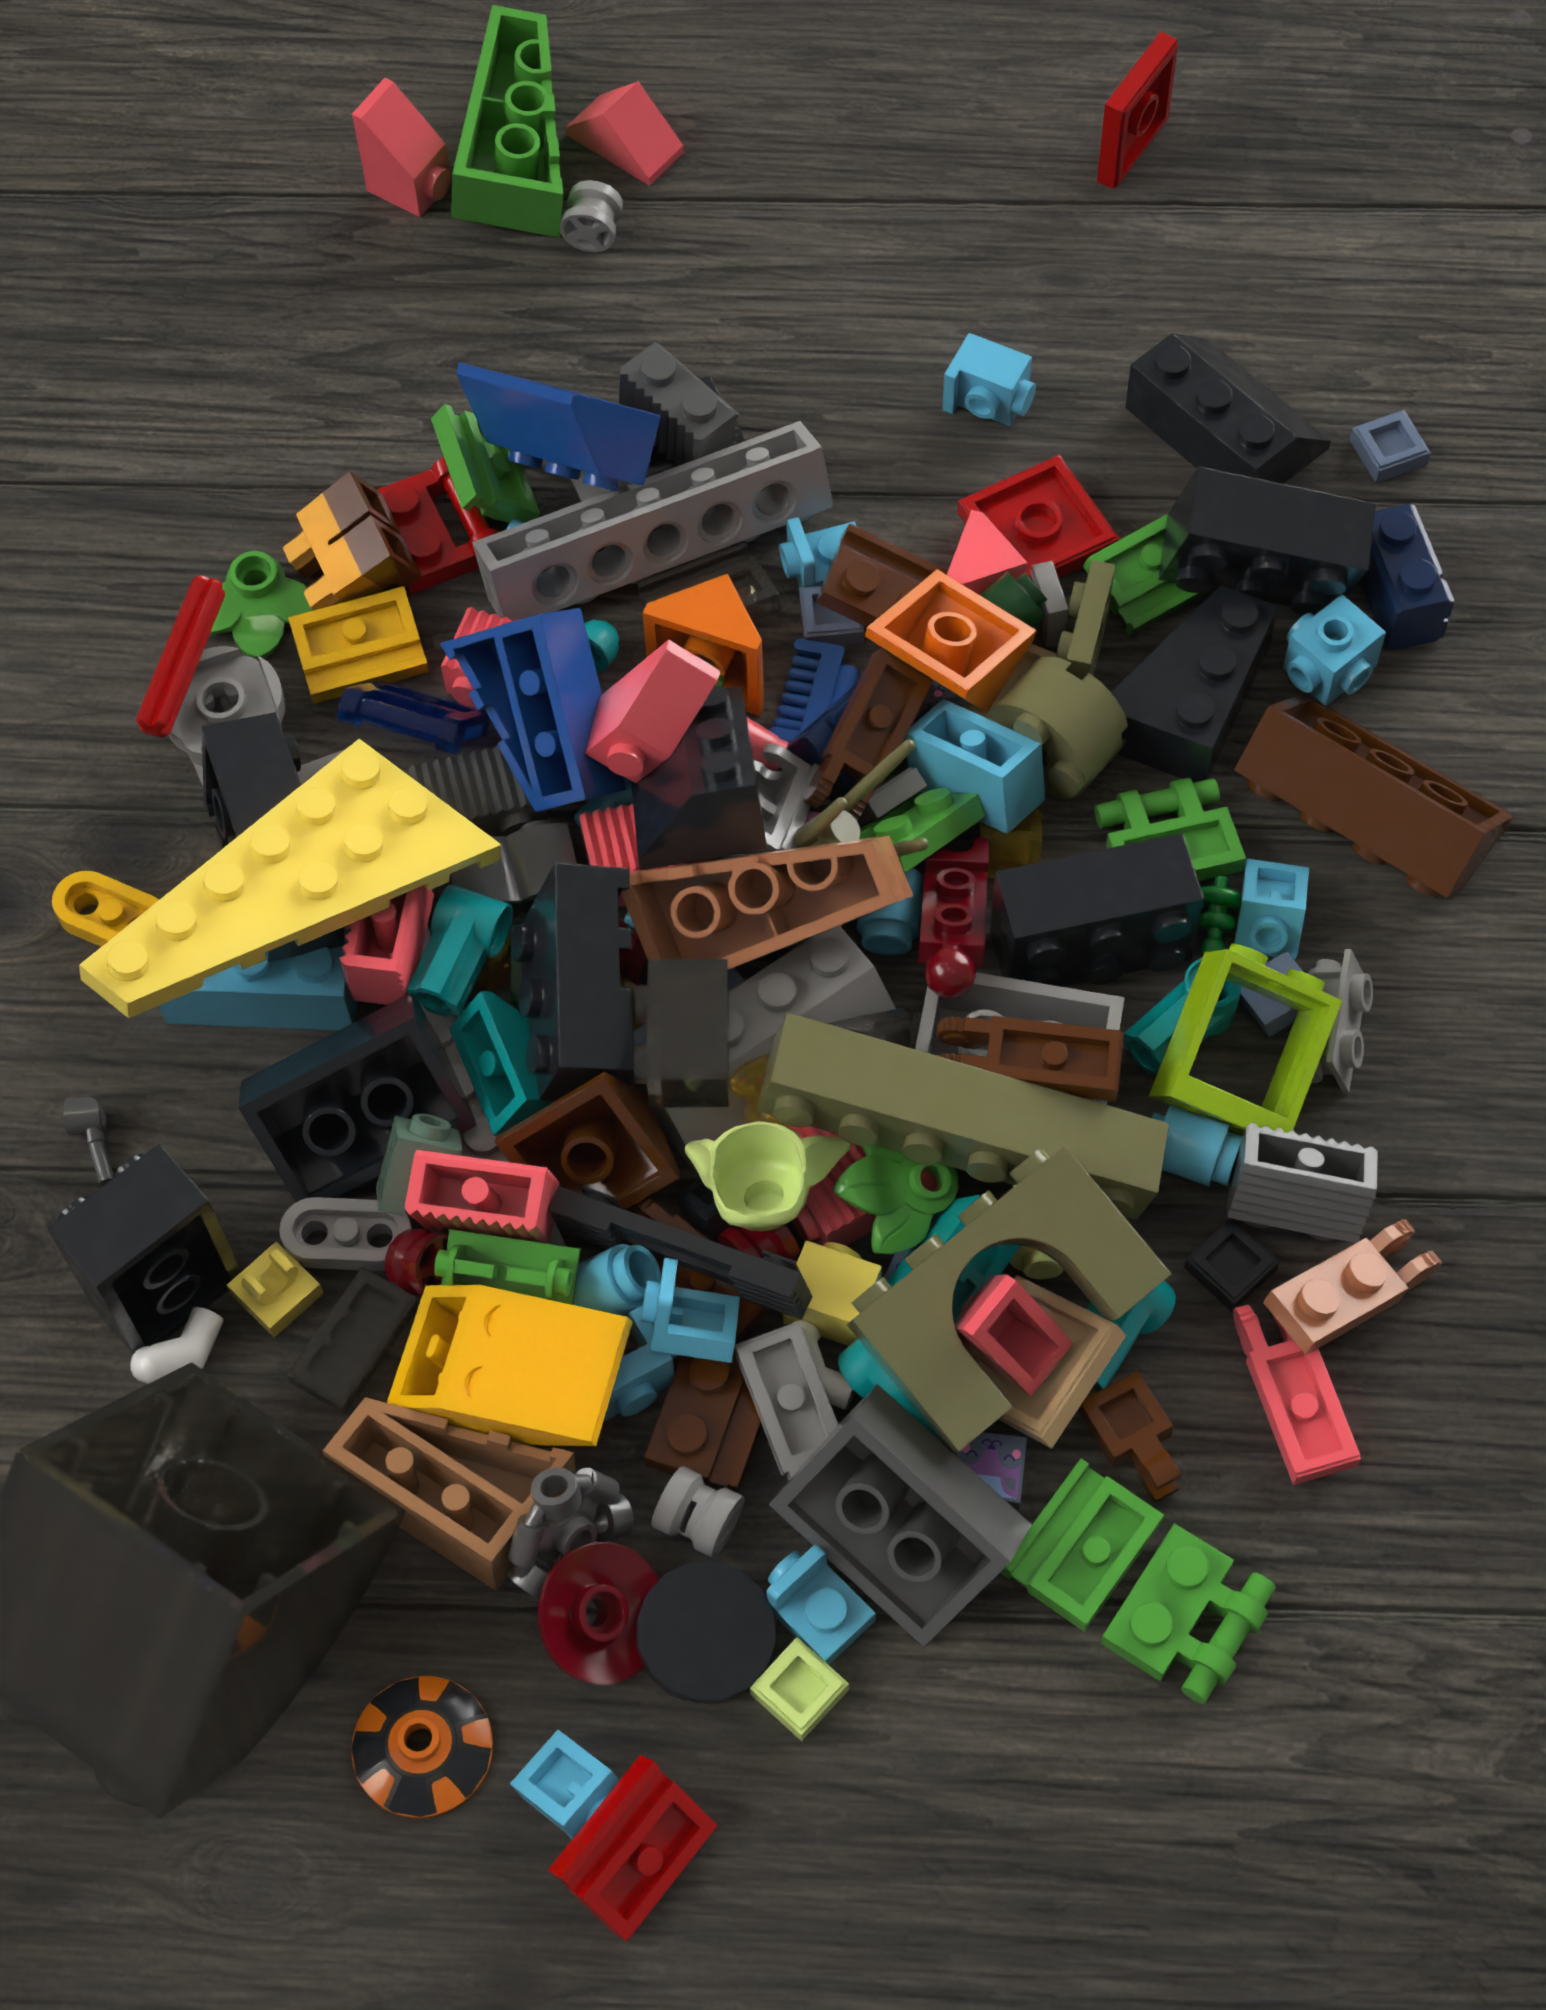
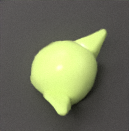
M756 1121L735 1126L724 1132L716 1141L707 1138L690 1141L685 1146V1154L694 1164L704 1185L712 1190L716 1207L722 1219L729 1225L761 1232L777 1229L794 1220L806 1204L809 1189L825 1179L835 1164L851 1149L850 1143L840 1137L810 1136L803 1138L797 1131L788 1126Z

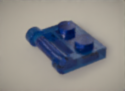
M383 681L346 688L340 699L337 713L338 721L355 727L361 726L362 723H367L433 742L435 743L436 750L452 755L458 754L465 741L486 736L490 717L485 710H477L475 707Z

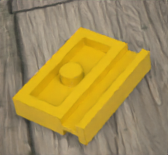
M404 586L288 617L313 704L429 673L427 660Z

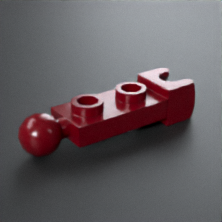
M985 837L975 838L972 848L968 851L953 852L943 846L925 859L918 963H927L924 973L929 989L937 996L947 999L959 998L969 992L976 978L975 966L983 967L989 863V840Z

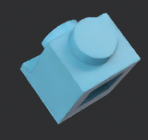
M968 333L944 374L943 411L953 414L959 406L969 410L977 417L993 419L1010 426L1016 414L1024 416L1027 413L1035 395L1036 383L1030 381L1032 357Z

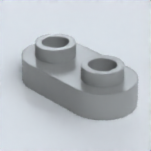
M311 1197L302 1199L288 1208L281 1219L279 1232L285 1250L303 1267L385 1271V1256L390 1243L385 1247L376 1248L370 1245L372 1239L379 1234H389L393 1237L392 1242L398 1234L407 1229H412L406 1212L404 1216L378 1211L377 1200ZM324 1231L327 1233V1237L320 1244L310 1245L305 1242L312 1232Z

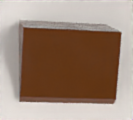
M606 1072L601 1073L498 1135L495 1140L496 1145L510 1163L547 1167L550 1173H553L557 1181H559V1187L582 1195L581 1189L583 1186L614 1197L620 1208L624 1210L680 1177V1171L648 1094ZM566 1235L571 1242L576 1239Z

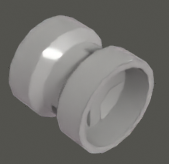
M681 1466L666 1485L655 1508L651 1526L669 1537L681 1534L692 1540L696 1551L714 1559L722 1551L735 1529L744 1506L745 1498L726 1487L715 1490L704 1484L701 1474Z

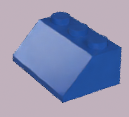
M458 363L456 375L486 442L510 449L507 460L541 469L543 459L547 460L545 472L579 480L582 470L585 471L582 483L612 491L618 490L620 481L644 486L661 415L556 386Z

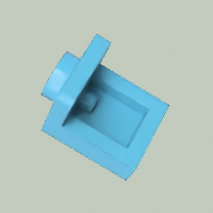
M664 1258L660 1282L647 1280L641 1321L654 1323L650 1351L731 1363L736 1339L740 1297L675 1287L678 1260Z
M641 1306L628 1312L629 1319L633 1321L631 1332L640 1348L622 1357L604 1417L605 1421L619 1413L626 1417L647 1408L657 1398L656 1393L671 1385L675 1374L673 1358L678 1355L650 1351L654 1323L641 1321L643 1309Z

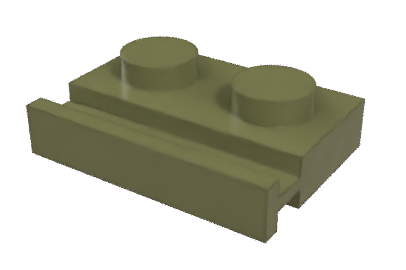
M1092 560L1086 583L1075 581L1068 617L1077 620L1073 633L1062 631L1056 657L1071 662L1072 664L1065 671L1073 674L1080 680L1088 673L1092 676L1095 673L1109 616L1116 564Z

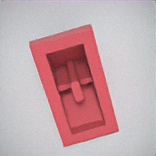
M639 81L600 94L565 127L568 137L648 186L684 154V145Z
M971 510L947 576L980 595L1005 572H1008L1015 580L1023 573L1026 574L1028 562L983 512Z

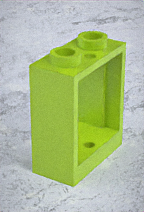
M1231 944L1229 950L1205 952L1149 1097L1168 1105H1174L1230 1124L1229 1131L1241 1136L1244 1135L1246 1126L1253 1122L1259 1128L1267 1125L1272 1131L1281 1128L1285 1133H1288L1294 1129L1343 1000L1323 992L1325 982L1313 975L1294 969H1288L1285 975L1265 966L1268 957L1252 948ZM1226 979L1298 1011L1262 1107L1189 1076Z

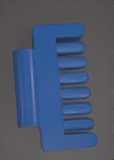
M797 639L794 642L795 656L791 659V664L795 668L788 670L787 676L791 680L784 683L785 691L790 693H783L781 695L780 701L784 705L777 708V715L783 718H776L773 721L774 727L769 730L779 736L778 738L790 743L859 681L860 671L854 666L844 665L845 650L842 645L807 639Z

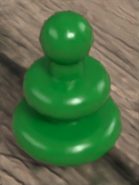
M1216 876L1215 886L1201 888L1204 897L1202 909L1206 911L1201 913L1198 927L1207 932L1206 939L1201 944L1203 955L1205 952L1224 950V943L1221 940L1222 934L1230 933L1236 928L1235 918L1227 913L1240 911L1242 894L1227 888L1228 877Z

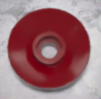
M588 1543L565 1554L553 1566L546 1577L538 1603L540 1636L553 1662L570 1677L584 1683L608 1685L624 1681L644 1668L636 1649V1621L646 1594L659 1579L650 1564L640 1554L618 1543ZM590 1600L597 1608V1618L592 1625H588L586 1620V1607Z

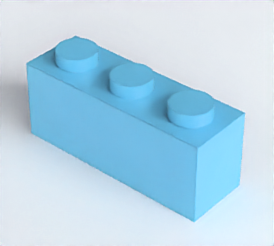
M341 946L332 949L325 947L303 955L268 962L266 958L265 961L244 970L237 964L204 978L203 987L159 1005L166 1024L340 1030L355 1022L358 1001H354L348 993L339 960L340 957L344 956Z

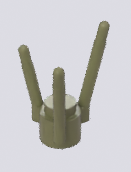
M910 739L905 740L844 797L837 798L821 814L799 827L794 835L795 847L802 848L859 840V825L848 811L914 750V741ZM926 838L896 842L893 845L897 856L900 857L926 850L929 846V841Z

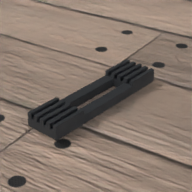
M583 1186L581 1189L582 1195L558 1187L549 1205L548 1212L552 1213V1218L559 1224L558 1227L562 1229V1233L606 1250L619 1244L629 1246L641 1245L649 1250L654 1257L662 1260L664 1258L677 1259V1265L734 1285L741 1299L799 1320L803 1319L813 1297L797 1264L793 1260L765 1250L761 1253L763 1257L761 1259L620 1208L614 1197Z

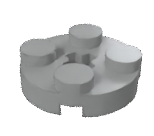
M218 646L203 650L172 731L168 735L176 747L187 753L193 763L203 766L202 726L276 712L282 729L281 722L285 714V698L279 677L268 661L258 656L259 661L249 656H243L240 648ZM226 695L229 702H237L227 712L214 713L209 711L215 707L214 699L219 696Z

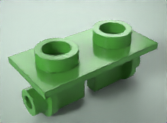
M449 1229L447 1249H440L438 1251L434 1271L435 1276L442 1277L441 1285H483L573 1305L581 1248Z

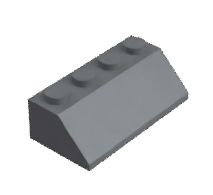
M840 925L812 936L634 1054L635 1071L629 1079L630 1085L648 1094L664 1135L699 1178L700 1175L694 1164L685 1154L687 1143L705 1138L716 1141L724 1132L735 1126L756 1121L773 1123L776 1120L773 1115L756 1110L772 1042L787 1012L905 1047H912V1039L875 966Z

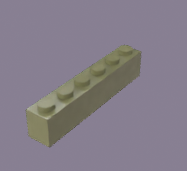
M788 1012L772 1042L756 1110L773 1115L776 1120L788 1126L815 1127L838 1134L844 1141L854 1145L869 1146L874 1144L902 1152L911 1161L921 1164L940 1163L967 1171L974 1179L990 1183L1003 1181L1017 1185L1018 1183L1009 1173L1039 1148H1042L1051 1157L1063 1146H1066L1125 1218L1135 1220L1141 1216L1158 1194L1169 1127L1167 1122Z

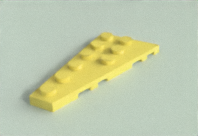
M358 739L79 965L81 981L126 1017L131 1018L203 987L204 978L237 964L244 970L265 961V952L291 941H295L300 946L389 908L392 898L423 885L428 891L449 882L451 873L477 863L480 868L497 862L501 856V844L373 748Z

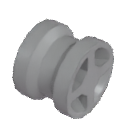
M592 180L578 182L573 185L567 199L569 210L565 211L562 217L560 233L566 242L577 249L593 253L605 251L614 242L616 235L615 223L618 222L622 214L623 199L615 189L602 182Z

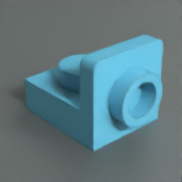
M798 517L787 520V542L779 544L781 563L788 579L796 577L800 587L823 585L832 559L840 545L841 536L850 523L805 534Z
M1247 858L1234 944L1252 948L1267 957L1273 958L1287 951L1293 959H1296L1306 911L1309 867Z
M818 1544L812 1546L803 1556L798 1551L790 1553L774 1568L768 1577V1582L771 1586L767 1589V1600L774 1612V1616L795 1638L798 1637L828 1665L876 1621V1613L827 1565V1553Z
M557 1730L511 1781L510 1785L521 1798L563 1830L572 1840L619 1782V1779L612 1770L560 1730Z

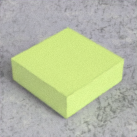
M796 1637L749 1689L751 1696L797 1738L803 1741L848 1692L849 1683Z

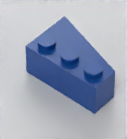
M581 608L541 613L440 643L449 660L457 659L474 690L468 694L477 710H486L502 738V741L497 745L535 812L626 790L623 776L615 774L607 766L584 754L602 691Z

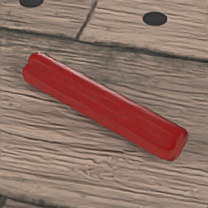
M198 575L191 581L136 717L137 723L140 725V731L146 735L165 738L172 731L225 598L222 582L216 578Z

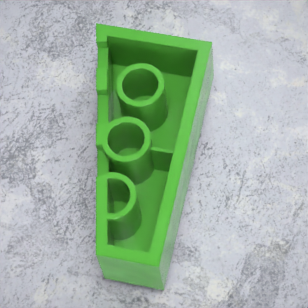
M492 5L452 173L451 218L560 238L563 185L559 167L560 154L555 125V100L551 83L547 18L545 14Z

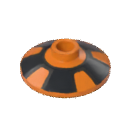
M434 1676L407 1678L382 1690L363 1710L357 1721L352 1738L353 1767L364 1791L383 1809L407 1818L424 1819L437 1817L449 1813L464 1804L483 1783L493 1756L491 1725L479 1701L461 1685L451 1680ZM418 1729L428 1730L432 1733V1741L425 1750L416 1752L407 1748V1739L412 1732Z

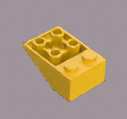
M483 1285L425 1286L387 1403L446 1418L449 1421V1425L489 1435L491 1430L510 1435L513 1442L524 1445L596 1446L633 1321L626 1316Z

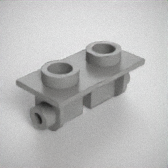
M1345 949L1342 967L1335 960L1321 959L1316 962L1315 968L1308 971V974L1325 982L1323 992L1343 1000L1311 1083L1322 1081L1323 1075H1333L1342 1092H1349L1353 1068H1359L1363 1061L1364 1043L1360 1025L1362 1013L1368 1012L1372 1006L1373 985L1370 975L1363 973L1352 949Z

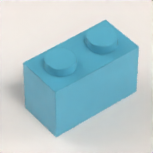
M942 699L913 724L905 737V740L910 739L915 743L914 750L907 756L908 768H917L927 784L925 788L919 791L920 793L937 788H948L951 793L978 794L985 817L980 822L1005 834L1012 831L1045 800L1042 744L946 699Z

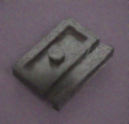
M745 540L636 582L639 598L643 604H647L728 573L752 621L781 610L778 591L756 557H752L749 553Z

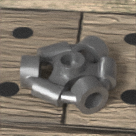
M559 1467L546 1469L539 1473L533 1479L530 1487L533 1504L528 1514L519 1516L508 1553V1559L513 1563V1566L507 1573L508 1577L527 1593L539 1599L546 1577L553 1566L565 1554L584 1544L609 1542L627 1536L633 1528V1511L629 1501L624 1495L619 1493L620 1487L615 1479L591 1468H582L576 1474ZM554 1492H564L558 1497H548ZM539 1551L558 1553V1557L548 1566L537 1558V1554Z

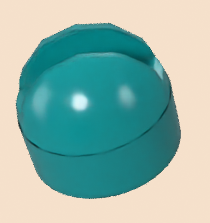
M593 619L584 624L596 672L601 673L608 668L617 656L619 636L616 628L607 621Z

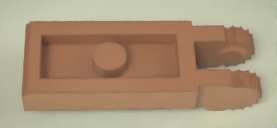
M1402 1219L1394 1225L1392 1224L1383 1229L1372 1240L1369 1241L1366 1237L1271 1290L1263 1303L1304 1354L1308 1355L1398 1303L1407 1291L1419 1285L1436 1272L1442 1261L1433 1251H1428L1415 1257L1397 1273L1384 1258L1390 1253L1402 1249L1415 1233L1414 1228L1406 1219Z

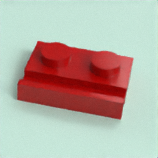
M639 1755L548 1871L555 1878L559 1879L569 1889L568 1891L614 1935L627 1942L718 1825L674 1781L670 1780L653 1760Z

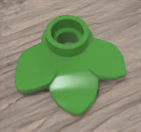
M250 551L241 554L232 562L226 576V581L222 583L225 598L209 636L232 632L234 642L246 656L259 660L258 656L263 659L268 657L279 648L285 635L286 624H290L288 617L313 611L303 593L306 586L303 583L285 577L280 563L264 552ZM255 581H264L261 584L250 586Z
M874 1144L862 1146L867 1157L859 1159L842 1173L833 1186V1192L853 1207L876 1215L871 1233V1246L875 1254H896L915 1247L925 1239L933 1214L948 1208L956 1198L959 1187L956 1169L940 1163H917L906 1158L902 1152ZM922 1170H928L934 1176L936 1181L934 1192L927 1190L922 1185L920 1178Z

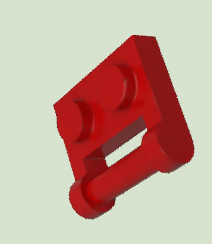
M444 457L438 459L431 469L377 489L382 493L400 530L399 534L403 536L422 575L421 578L407 587L411 595L479 569L472 542L496 534L499 531L490 528L479 507L473 506L469 511L462 509ZM446 493L470 538L468 543L458 547L455 546L432 500Z

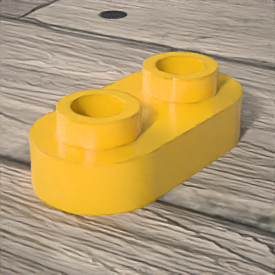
M79 871L68 875L56 886L52 896V906L61 926L68 933L100 947L159 901L158 898L94 871ZM86 906H98L91 914H80V911Z

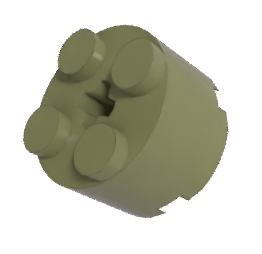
M1049 656L1037 659L988 711L986 718L1042 744L1045 794L1060 799H1072L1078 797L1124 747L1127 739H1122L1121 734L1128 727L1120 704L1098 679L1088 673L1080 680L1073 674L1065 671L1072 664L1071 662Z

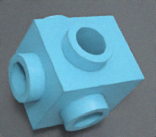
M1341 594L1315 616L1312 613H1307L1291 627L1286 637L1289 643L1283 669L1298 689L1311 693L1327 706L1344 691L1351 695L1366 683L1373 672V668L1377 666L1386 632Z

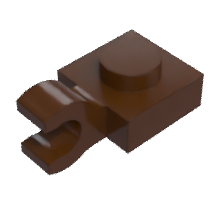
M1138 1371L1084 1399L1078 1409V1413L1113 1467L1131 1458L1145 1490L1155 1503L1179 1491L1175 1480L1181 1478V1473L1172 1457L1161 1444L1162 1441L1172 1437L1173 1425Z

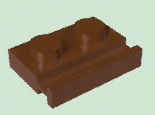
M850 523L841 536L840 545L832 559L816 603L868 627L938 569L947 575L948 570Z
M734 1351L731 1363L681 1355L644 1455L646 1467L674 1475L679 1467L685 1466L701 1474L705 1485L710 1486V1484L722 1488L726 1487L739 1494L763 1426Z

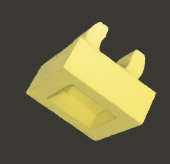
M277 1241L227 1284L231 1295L274 1338L324 1294L320 1283Z

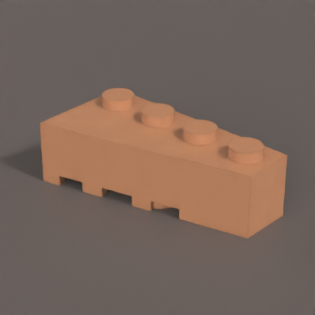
M890 835L670 865L641 871L635 870L629 872L630 888L627 891L621 892L662 996L913 896Z

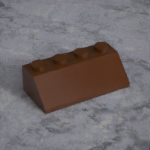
M1305 693L1268 706L1234 771L1249 779L1247 786L1257 795L1273 802H1279L1283 799L1301 810L1299 817L1307 825L1328 834L1332 833L1333 830L1354 842L1352 849L1359 856L1377 865H1385L1388 862L1407 874L1405 881L1411 887L1434 898L1439 897L1440 894L1448 898L1465 886L1514 817L1512 814Z

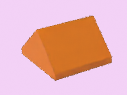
M937 569L871 623L866 629L865 637L988 713L1033 642L1037 630Z
M728 573L646 604L643 611V624L647 657L667 640L674 642L720 670V675L724 678V688L741 686L746 712L758 716L761 715L764 709L762 639Z

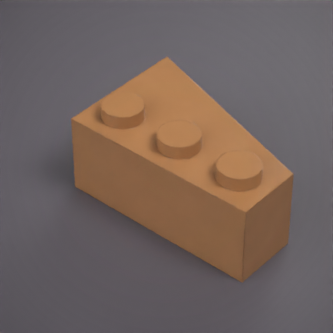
M366 1397L323 1449L332 1483L495 1591L499 1589L508 1577L507 1573L513 1566V1563L508 1559V1553L519 1516L528 1514L533 1504L530 1488L533 1479L544 1470L555 1467L565 1468L576 1474L574 1452L555 1447L552 1448V1451H547L513 1442L510 1435L491 1430L489 1435L449 1425V1421L446 1418ZM554 1492L548 1497H558L564 1492Z

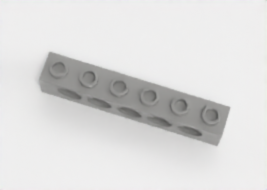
M798 421L645 478L644 486L633 483L618 488L617 491L606 492L472 542L488 601L500 618L506 616L511 621L541 613L555 612L574 604L588 603L600 594L627 584L644 582L656 573L683 563L697 562L709 553L736 543L753 541L760 534L786 525V521L798 517L800 522H803L814 514L834 506L823 448L802 422ZM605 547L602 551L596 553L598 550ZM551 567L548 571L542 573L545 569Z

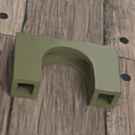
M1063 1146L1051 1157L1042 1148H1039L1009 1173L1018 1183L997 1201L988 1190L957 1216L965 1225V1228L946 1243L937 1234H934L904 1260L912 1268L909 1274L893 1287L882 1277L851 1302L860 1314L852 1319L847 1326L942 1443L953 1453L961 1451L1013 1407L963 1346L955 1329L952 1314V1299L955 1285L962 1270L975 1255L989 1248L1001 1245H1021L1041 1251L1055 1260L1066 1271L1099 1313L1111 1322L1124 1315L1172 1275L1066 1146Z

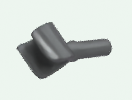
M93 1097L65 1099L64 1123L68 1135L87 1134V1144L100 1185H104L114 1177L105 1146L106 1112Z

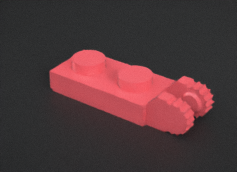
M1248 1304L1234 1308L1233 1321L1244 1353L1247 1355L1246 1363L1292 1484L1297 1485L1358 1467L1361 1460L1360 1453L1319 1349L1305 1355L1275 1317L1274 1320L1279 1327L1284 1342L1268 1347L1259 1319L1251 1306Z

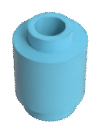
M911 868L905 873L913 893L912 897L857 918L856 928L858 933L862 935L861 945L866 950L881 955H901L911 950L912 941L919 936L924 876L918 870Z
M1170 1105L1166 1116L1157 1113L1153 1114V1119L1169 1123L1162 1171L1208 1187L1211 1181L1225 1186L1228 1185L1243 1136L1230 1132V1124L1174 1105Z
M619 1244L580 1262L573 1305L621 1316L629 1314L628 1312L639 1306L643 1307L647 1280L660 1282L661 1272L656 1259L649 1250L641 1245L629 1246Z

